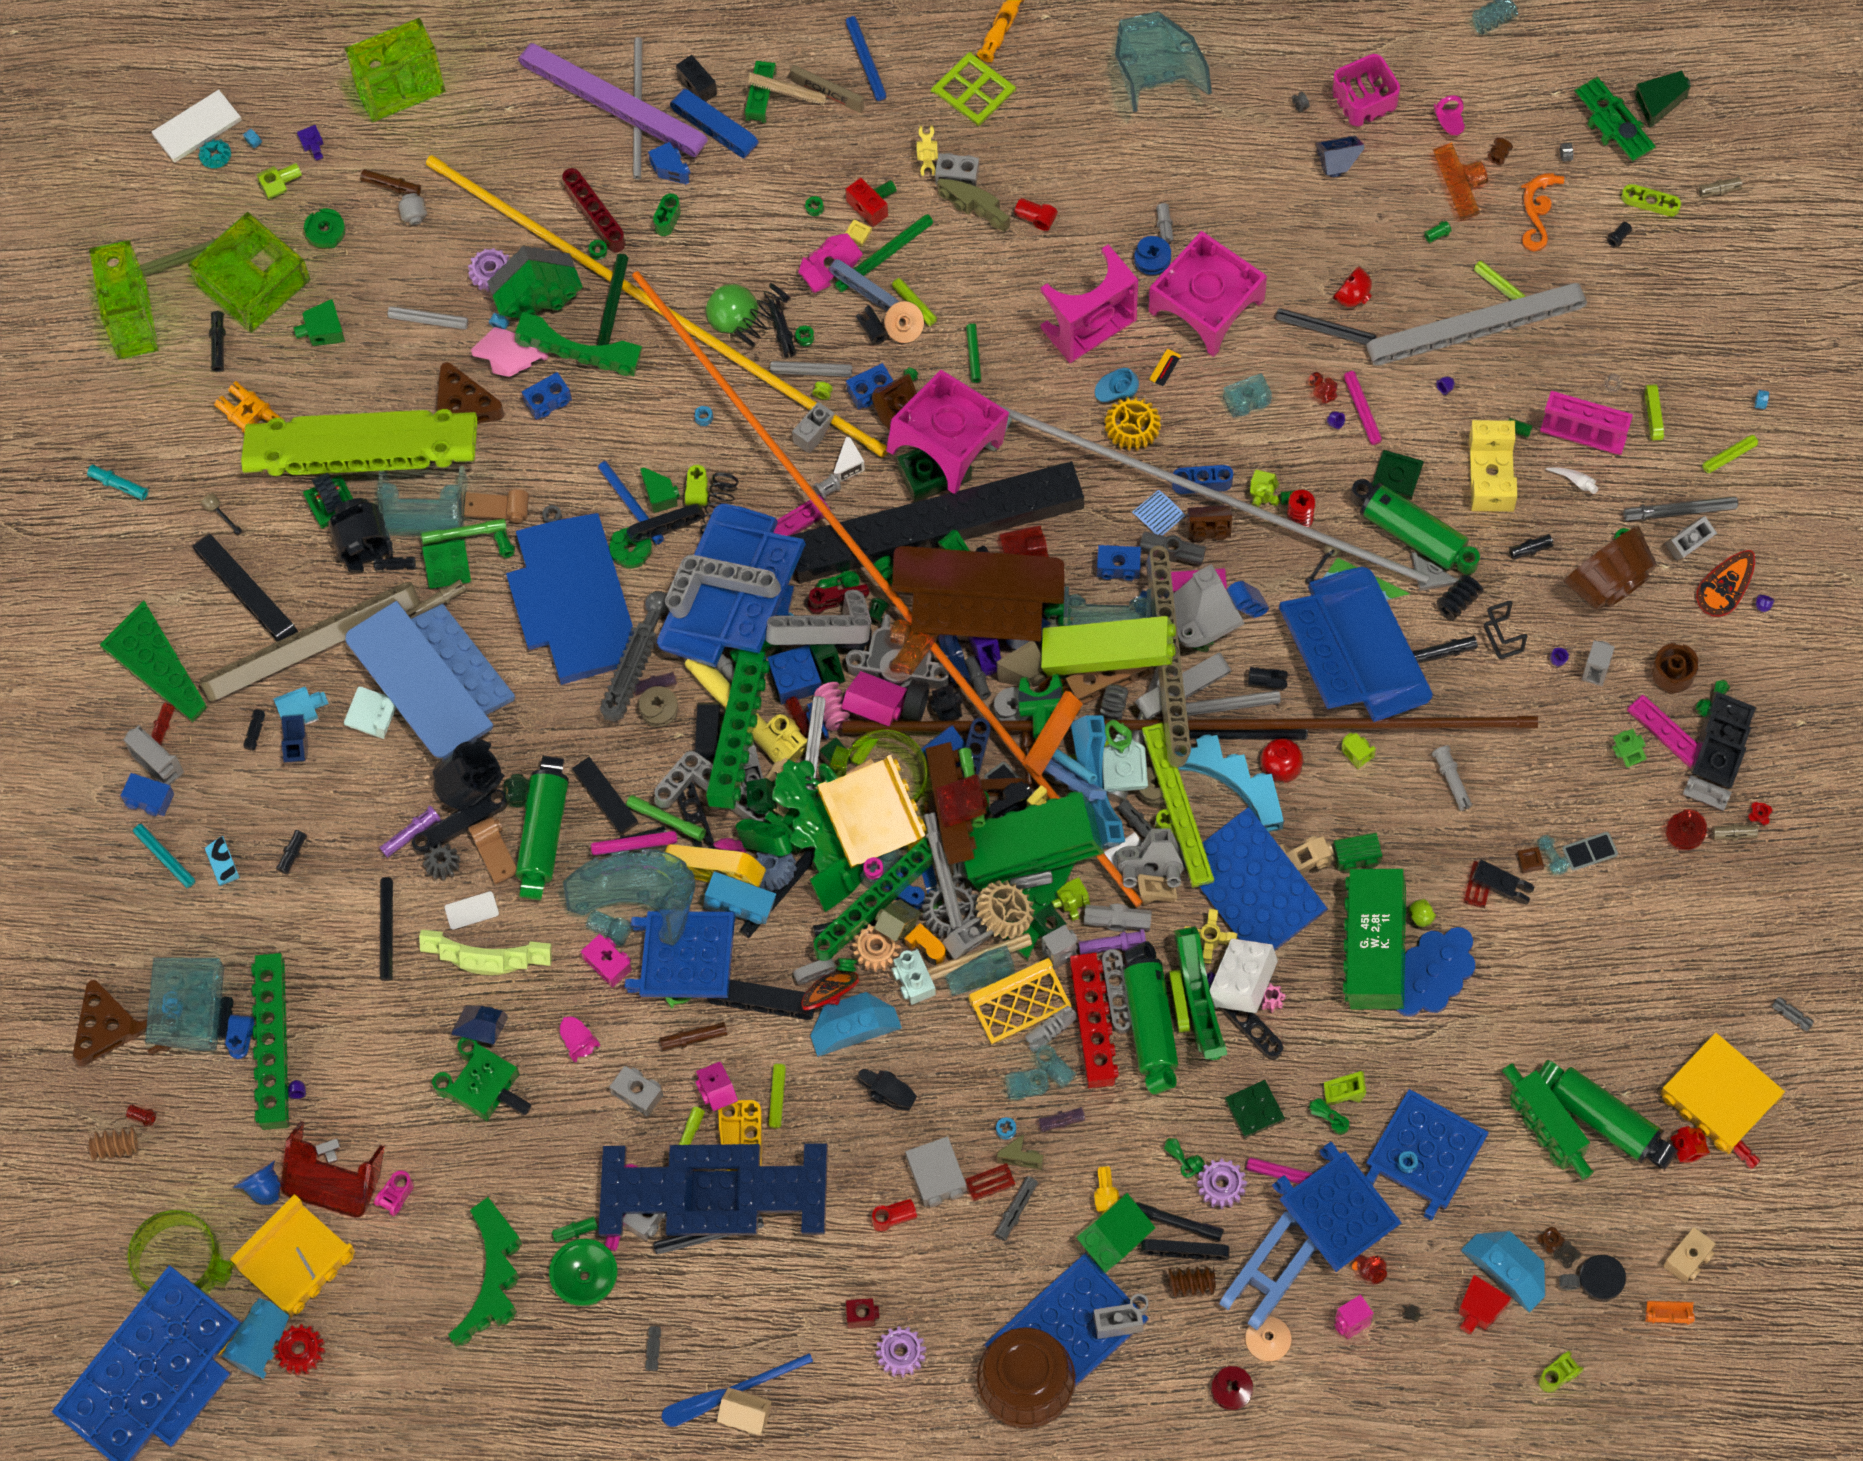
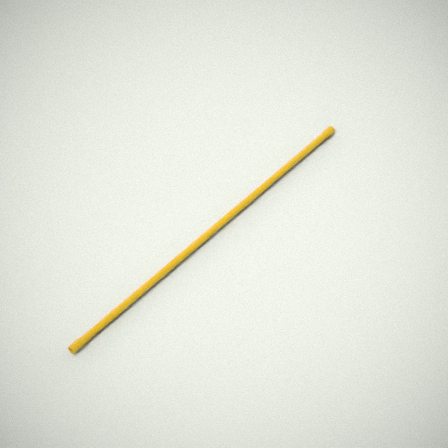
M434 155L428 157L426 160L428 167L446 176L562 252L570 253L573 259L611 282L613 271L450 168L445 162ZM624 279L623 291L663 316L644 291ZM668 307L684 329L805 408L811 410L817 402ZM836 414L834 415L830 424L865 445L867 449L881 458L886 456L888 453L886 445L868 436Z

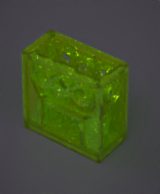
M420 17L344 48L356 91L372 123L446 93L435 47ZM378 61L381 63L379 67H370L372 62ZM380 87L388 88L385 93L377 92V89Z
M246 212L188 264L195 285L250 333L254 332L311 280L304 259L249 212ZM262 250L275 259L264 271L250 261Z
M127 240L89 248L101 320L118 360L159 351L147 281L131 241ZM110 259H118L119 262L116 266L111 267L108 265Z

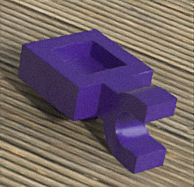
M316 125L298 131L297 135L304 151L311 149L316 161L322 159L323 155L319 146L324 143Z

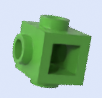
M1633 728L1613 737L1616 745L1612 747L1617 758H1623L1627 768L1647 759L1642 749L1646 746L1641 734L1636 735Z

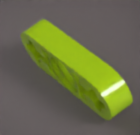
M1635 184L1626 185L1622 192V201L1627 205L1669 217L1676 216L1680 211V199L1670 194ZM1630 192L1634 193L1633 197H1629ZM1654 197L1657 200V202L1655 204H1649L1646 201V198ZM1670 203L1674 204L1672 209L1668 208Z
M1657 384L1645 385V401L1650 437L1652 441L1663 440L1664 427Z
M1169 971L1178 1033L1190 1031L1181 971Z

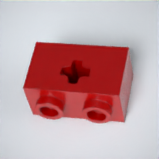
M861 177L845 189L846 202L872 227H875L888 217L887 202Z

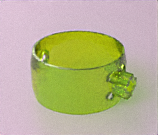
M879 729L860 736L851 744L849 749L836 745L829 767L841 771L840 777L847 775L846 767L850 755L861 744L877 738L894 739L905 744L914 752L922 769V785L919 793L914 798L915 803L917 804L921 797H923L929 780L928 763L921 747L908 735L896 730Z
M169 1210L151 1216L138 1227L129 1244L128 1265L134 1281L145 1295L150 1290V1287L142 1283L139 1270L144 1248L159 1232L179 1225L199 1228L211 1237L212 1257L210 1264L202 1277L194 1284L209 1294L216 1284L226 1286L227 1282L230 1281L233 1263L223 1260L220 1241L212 1228L203 1219L186 1211Z

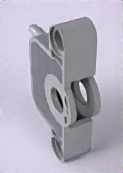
M888 614L884 615L881 628L874 631L869 652L852 650L846 656L847 671L853 676H857L862 671L904 688H908L912 680L928 683L932 689H939L948 686L950 683L949 672L941 663L932 662L933 652L917 632L910 631L911 625L905 619L902 629L889 627L890 615ZM853 661L861 662L859 665L851 664ZM896 666H900L905 669L901 673H894L891 671ZM938 674H942L945 677L942 679H938L935 676Z

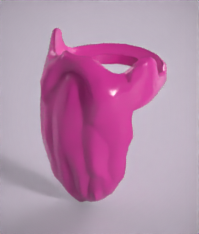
M1450 95L1441 99L1437 105L1434 104V110L1442 128L1450 135L1458 136L1465 128L1461 116L1464 104L1463 100L1456 95ZM1448 101L1458 102L1455 109H1443L1444 104Z
M721 838L713 844L716 847L715 849L735 850L747 853L742 841L734 840L733 838Z
M571 1016L563 1018L560 1025V1035L566 1047L570 1050L568 1052L569 1056L575 1063L579 1056L586 1057L591 1054L594 1046L600 1047L598 1039L591 1034L590 1030L580 1020Z

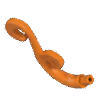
M1544 173L1521 185V188H1526L1524 192L1526 212L1542 235L1540 242H1534L1531 240V236L1536 234L1535 229H1530L1523 234L1522 243L1530 251H1540L1547 245V232L1538 215L1547 214L1552 204L1550 198L1541 195L1535 200L1536 203L1540 204L1536 206L1533 202L1534 194L1542 186L1545 189L1547 185H1553V183L1564 184V176Z

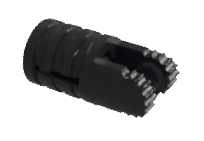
M868 305L864 309L870 319L866 320L862 314H857L856 318L872 344L878 345L883 343L889 335L872 307Z
M1250 666L1248 686L1285 689L1287 687L1286 679L1288 678V672L1285 670Z

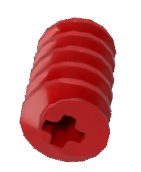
M1304 489L1294 491L1289 497L1287 519L1309 528L1313 523L1315 512V498L1313 494Z

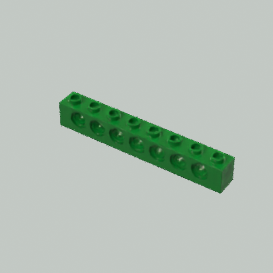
M739 650L706 793L709 807L735 809L736 801H740V783L745 780L744 765L749 762L748 748L753 744L754 735L752 730L756 728L758 721L756 712L761 709L762 698L760 695L761 692L765 691L766 680L764 677L765 674L769 673L770 662L766 660L765 652L755 653Z
M281 953L255 955V963L251 965L252 976H255V984H252L253 997H256V1005L252 1006L253 1017L256 1018V1025L253 1026L254 1039H257V1046L253 1048L254 1059L257 1060V1067L254 1068L255 1081H258V1088L254 1090V1095L259 1109L255 1110L256 1123H259L262 1130L289 1128L285 960ZM273 976L271 981H263L265 977ZM269 996H273V997H274L271 1002H269V1003H265V1002H264V1000H265L267 997H269ZM274 1017L273 1022L269 1024L264 1023L267 1018ZM275 1038L272 1044H265L267 1039ZM269 1059H275L274 1064L270 1066L265 1065ZM276 1080L273 1086H266L268 1081ZM276 1101L274 1107L266 1108L269 1102Z

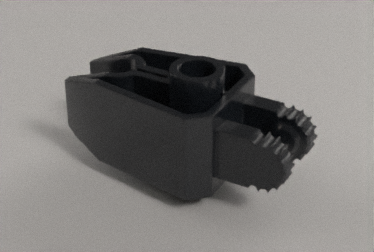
M865 1068L858 1072L859 1074L856 1079L862 1087L869 1090L867 1095L870 1096L869 1098L878 1104H885L895 1110L910 1111L917 1096L909 1085L897 1079L893 1073L887 1070H880L876 1074Z

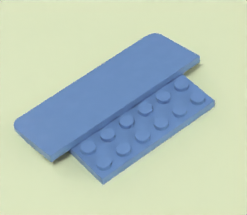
M395 601L350 629L346 634L345 641L435 757L444 758L459 744L472 742L491 731L493 723L486 715L513 702L515 699L513 692L443 604L410 619L400 604Z

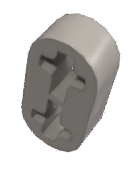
M832 958L828 961L819 960L798 968L793 974L797 984L802 985L833 973L836 970V966Z

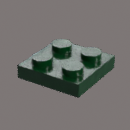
M1266 1080L1225 1097V1102L1244 1139L1285 1121V1117Z

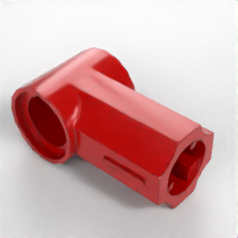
M1023 198L1018 200L1014 210L1015 216L1033 222L1034 226L1042 231H1049L1058 214L1057 209L1049 204H1042L1041 206Z
M910 1198L888 1206L880 1205L875 1207L871 1219L873 1228L882 1232L888 1230L891 1226L916 1219L917 1213L912 1199ZM878 1215H885L888 1219L885 1222H879L876 1217Z

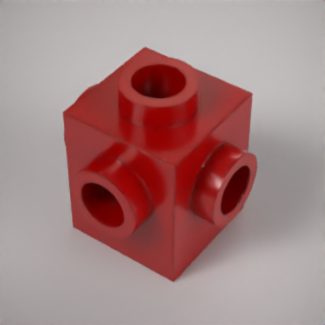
M1685 1126L1677 1130L1678 1134L1670 1137L1673 1147L1678 1150L1677 1156L1680 1162L1693 1163L1710 1153L1706 1144V1137L1700 1128Z

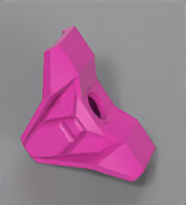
M848 233L831 236L819 248L812 251L809 257L802 258L798 273L810 286L811 291L816 293L831 286L829 281L834 277L829 269L824 266V259L826 257H831L833 260H841L853 268L863 253Z

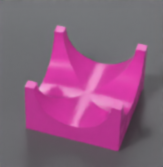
M1200 231L1150 286L1149 312L1156 316L1160 310H1166L1184 319L1201 336L1207 347V353L1215 357L1219 352L1226 332L1237 316L1252 302L1260 306L1265 301L1267 275L1203 231Z
M1109 244L1101 249V253L1104 255L1107 263V275L1104 281L1093 291L1082 295H1067L1056 291L1048 283L1040 287V292L1053 309L1060 326L1057 327L1046 320L1041 324V329L1069 363H1072L1137 321L1138 279Z
M940 370L892 418L886 451L894 455L898 451L899 446L911 445L925 451L940 465L947 478L948 490L955 494L960 489L967 469L982 448L989 442L997 449L1003 444L1009 412L948 373Z

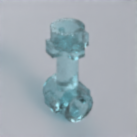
M1547 834L1539 838V849L1541 851L1545 849L1552 861L1549 863L1552 873L1554 875H1561L1567 872V869L1571 866L1565 856L1559 857L1553 847V844H1555L1553 837L1551 838Z

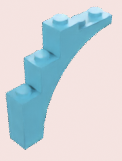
M1203 735L1196 739V747H1191V753L1186 764L1178 767V770L1204 774L1224 783L1244 800L1268 832L1282 830L1284 820L1272 774L1260 773L1250 778L1245 754H1231L1223 758L1217 735ZM1175 752L1178 756H1184L1181 752Z

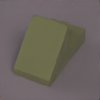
M1022 1135L998 1152L997 1163L1042 1170L1043 1155L1035 1150L1022 1152L1024 1135Z

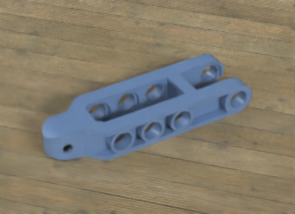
M1289 1211L1283 1213L1219 1303L1229 1311L1235 1299L1242 1295L1249 1284L1264 1293L1266 1297L1248 1321V1325L1256 1330L1262 1326L1317 1250V1247L1308 1237L1277 1282H1274L1257 1270L1262 1262H1266L1275 1244H1279L1288 1226L1298 1225Z

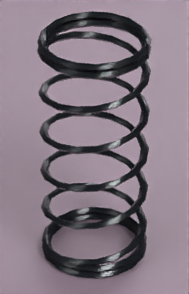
M770 283L769 287L773 291H775L780 297L768 291L763 292L765 297L775 307L771 306L770 304L762 300H757V304L768 316L755 309H750L751 314L757 319V321L760 324L746 317L743 318V321L745 323L746 320H748L756 324L757 326L763 328L764 330H768V328L752 312L755 311L760 315L766 317L767 319L774 321V318L761 306L759 302L771 307L772 309L778 312H781L779 307L766 295V293L776 297L784 303H788V301H790L791 297L773 283ZM748 323L746 325L755 334L739 326L734 329L733 332L752 347H755L756 344L740 332L739 329L761 339L759 334Z
M723 472L713 474L712 482L714 484L709 488L712 494L707 497L709 502L705 507L707 514L702 518L705 524L700 528L702 535L704 533L702 529H705L708 524L705 522V517L707 515L711 517L712 514L707 512V507L711 505L715 508L716 506L713 504H725L720 502L710 503V496L713 495L723 501L735 500L734 496L728 493H713L712 487L716 485L726 491H736L739 481L735 476ZM715 477H729L735 480L736 483L730 484L726 482H719L715 479ZM715 494L731 496L733 499H723L716 496Z

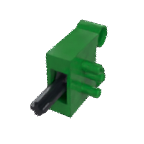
M462 1037L458 1041L457 1048L462 1059L468 1063L454 1083L451 1076L446 1072H439L432 1079V1085L439 1097L449 1098L485 1121L489 1120L500 1102L523 1115L528 1114L532 1107L530 1103L509 1091L520 1075L518 1068L477 1044L476 1040ZM466 1046H474L470 1052L463 1051ZM441 1082H449L447 1087L438 1088Z

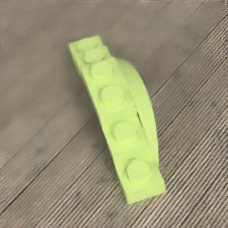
M421 930L419 935L420 952L440 954V960L450 961L459 968L475 974L501 975L518 969H527L528 964L550 966L552 962V945L550 943L530 941L529 945L516 948L486 949L457 943L444 937L443 932Z

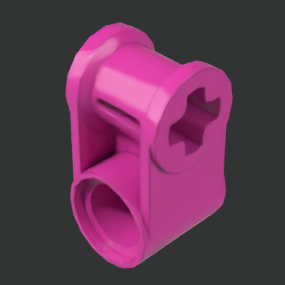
M403 1170L394 1172L384 1188L376 1196L374 1205L382 1206L390 1211V1215L395 1216L401 1210L405 1200L414 1188L413 1180L409 1174ZM401 1179H407L405 1186L397 1187V1183Z

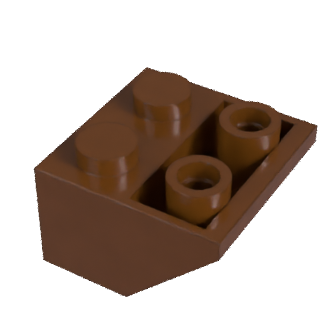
M1230 505L1187 508L1188 540L1203 541L1205 539L1224 540L1231 538L1232 513Z

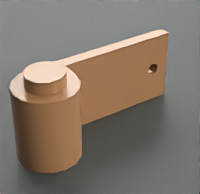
M520 489L509 491L508 496L466 492L464 517L496 520L504 518L513 523H521L527 519L529 493Z
M490 817L468 827L494 883L497 884L514 876L516 866L500 835V831H503L499 820H494L493 817Z

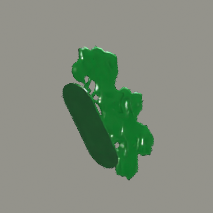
M788 759L783 764V771L776 776V786L773 789L772 799L783 807L799 810L800 816L793 820L792 827L794 832L791 833L789 842L802 849L809 846L815 847L813 861L820 872L835 861L845 858L846 855L821 796L816 797L818 789L810 790L806 787V784L811 783L817 787L818 784L828 783L838 778L827 764L822 763L818 768L822 781L820 782L813 776L815 770L811 761L803 760L795 763ZM810 776L812 780H806V777Z

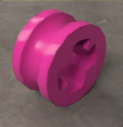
M876 857L867 859L864 863L865 876L872 880L880 878L883 874L882 861ZM873 864L877 865V869H875V872L872 873L870 872V868L873 866Z

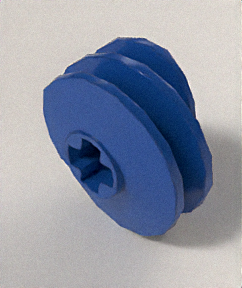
M1147 236L1141 239L1134 256L1137 269L1148 275H1157L1164 272L1171 262V248L1169 244L1158 236Z

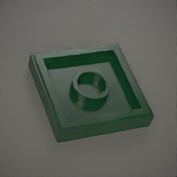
M1383 449L1372 482L1373 489L1378 483H1383L1406 499L1412 500L1424 461Z

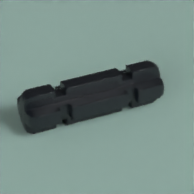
M413 556L406 557V559H403V557L375 558L374 567L375 570H384V568H387V570L404 569V567L415 569L416 559Z
M255 709L252 713L253 719L250 720L246 734L247 738H245L243 744L245 749L251 751L256 749V740L259 738L263 725L261 723L265 718L264 711Z
M224 996L221 998L220 1005L222 1008H220L218 1023L220 1028H218L217 1036L222 1040H226L229 1017L233 1014L231 1008H233L234 1000L232 997Z

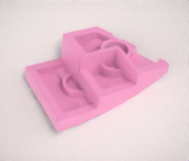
M496 327L471 349L474 357L490 360L494 374L508 377L531 367V362L538 359L546 360L548 358L547 353L541 352L537 348L523 347L516 343L515 333Z

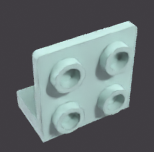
M359 686L344 720V725L384 739L396 707L388 696Z

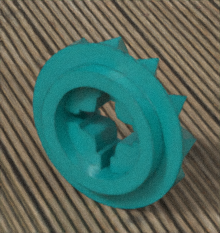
M212 139L210 142L205 141L203 147H200L198 155L204 166L220 168L230 160L231 149L228 143L223 142L222 139ZM217 149L219 154L212 156L211 151L214 152Z

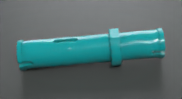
M94 464L87 471L88 477H92L103 482V485L107 487L112 486L142 501L148 495V488L117 476L114 471H106Z

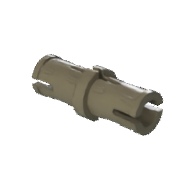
M1741 178L1718 179L1714 183L1699 185V189H1701L1699 190L1700 197L1705 198L1718 194L1722 196L1726 192L1741 190Z
M1733 823L1730 826H1712L1713 840L1732 839L1733 841H1738V839L1758 838L1757 824L1738 825L1737 823Z

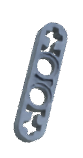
M835 259L830 265L829 271L832 275L887 312L893 304L899 302L891 294L841 260Z

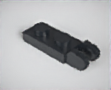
M1482 859L1478 861L1471 878L1473 882L1509 900L1513 899L1522 904H1528L1530 897L1521 892H1515L1516 887L1532 893L1535 888L1533 884L1520 880V878Z

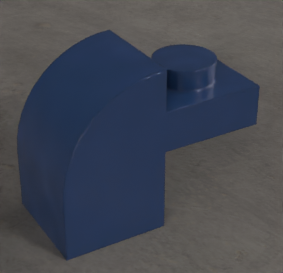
M304 714L282 715L283 739L281 744L283 762L305 761L308 756V736L305 729Z

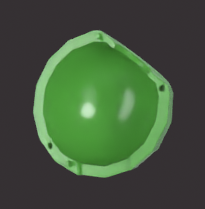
M725 284L719 287L709 298L706 305V316L709 324L715 330L721 333H734V329L738 326L744 329L749 328L746 323L752 326V322L746 320L745 323L743 318L746 317L755 321L756 318L751 314L750 309L758 311L759 307L757 299L747 288L739 284Z

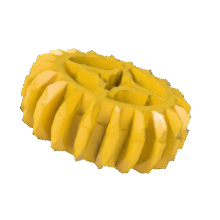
M1127 396L1125 402L1119 399L1118 405L1113 403L1111 409H1108L1107 416L1104 419L1106 424L1105 431L1108 432L1107 437L1112 439L1114 445L1119 443L1120 449L1127 446L1128 451L1131 450V447H1135L1138 451L1141 445L1146 449L1148 443L1153 444L1154 438L1158 437L1159 430L1161 429V424L1159 423L1161 418L1158 415L1157 408H1153L1151 402L1146 404L1145 398L1138 401L1137 396L1134 397V400H1130ZM1123 415L1124 420L1119 425H1116V421ZM1149 422L1148 428L1142 432L1141 428L1145 426V423Z

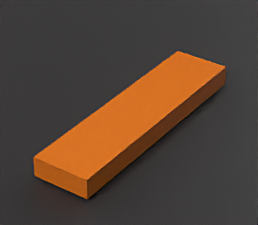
M1065 691L1023 762L1037 776L1042 775L1083 705L1069 691Z

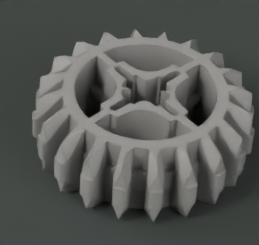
M953 881L956 897L964 900L958 902L961 916L965 915V912H969L966 919L963 920L964 925L977 917L979 911L975 908L978 904L976 902L978 895L972 894L971 887L965 890L964 883L957 887V883ZM937 884L936 892L930 890V897L924 898L926 904L922 905V910L924 911L922 915L923 919L927 920L925 922L926 926H932V933L939 931L938 936L941 938L944 934H947L948 937L956 929H952L950 924L940 921L941 919L949 921L945 904L938 906V909H934L936 904L943 899L941 886Z

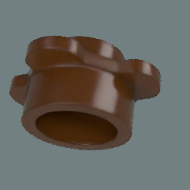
M1549 1227L1544 1234L1538 1236V1242L1543 1244L1546 1252L1550 1254L1554 1253L1557 1247L1565 1244L1564 1237H1561V1234L1555 1227Z

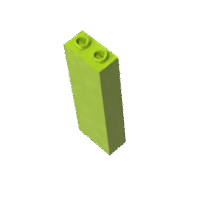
M1168 616L1043 628L1041 668L1048 676H1052L1053 674L1065 675L1172 665V658L1176 653L1173 643V636H1176V627Z

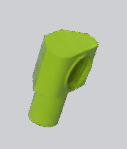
M294 163L279 171L273 166L256 174L269 200L287 192L285 183L302 176L297 163Z

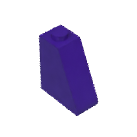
M967 636L981 670L986 676L997 673V661L1001 659L997 638Z

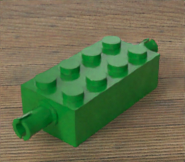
M1514 1063L1506 1066L1502 1073L1513 1085L1510 1104L1516 1112L1519 1111L1524 1117L1523 1122L1529 1130L1533 1129L1541 1147H1546L1550 1152L1552 1162L1556 1166H1560L1562 1170L1572 1165L1582 1180L1590 1177L1594 1171L1583 1158L1586 1155L1590 1141L1537 1070L1523 1078Z

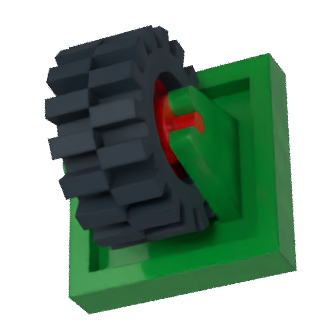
M325 473L312 479L314 487L303 492L321 529L329 526L328 522L331 516L335 514V509L338 505L353 499L341 474L331 479L329 474Z

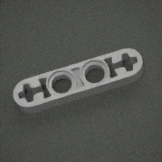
M1110 949L1102 956L1106 991L1113 1029L1117 1033L1124 1034L1130 1031L1132 1023L1124 979L1123 960L1119 951ZM1110 956H1113L1116 960L1115 970L1112 971L1111 963L1108 961ZM1113 976H1118L1122 982L1118 986H1113L1110 984L1109 979ZM1115 997H1122L1125 1000V1004L1117 1007L1112 1001ZM1122 1012L1123 1019L1126 1022L1125 1027H1121L1118 1023L1119 1013Z

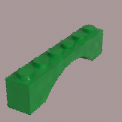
M522 312L515 332V342L523 347L530 346L544 353L551 352L561 358L575 359L582 364L598 366L602 370H613L623 376L630 375L634 377L641 358L642 346L626 341L602 346L576 343L556 333L542 317Z

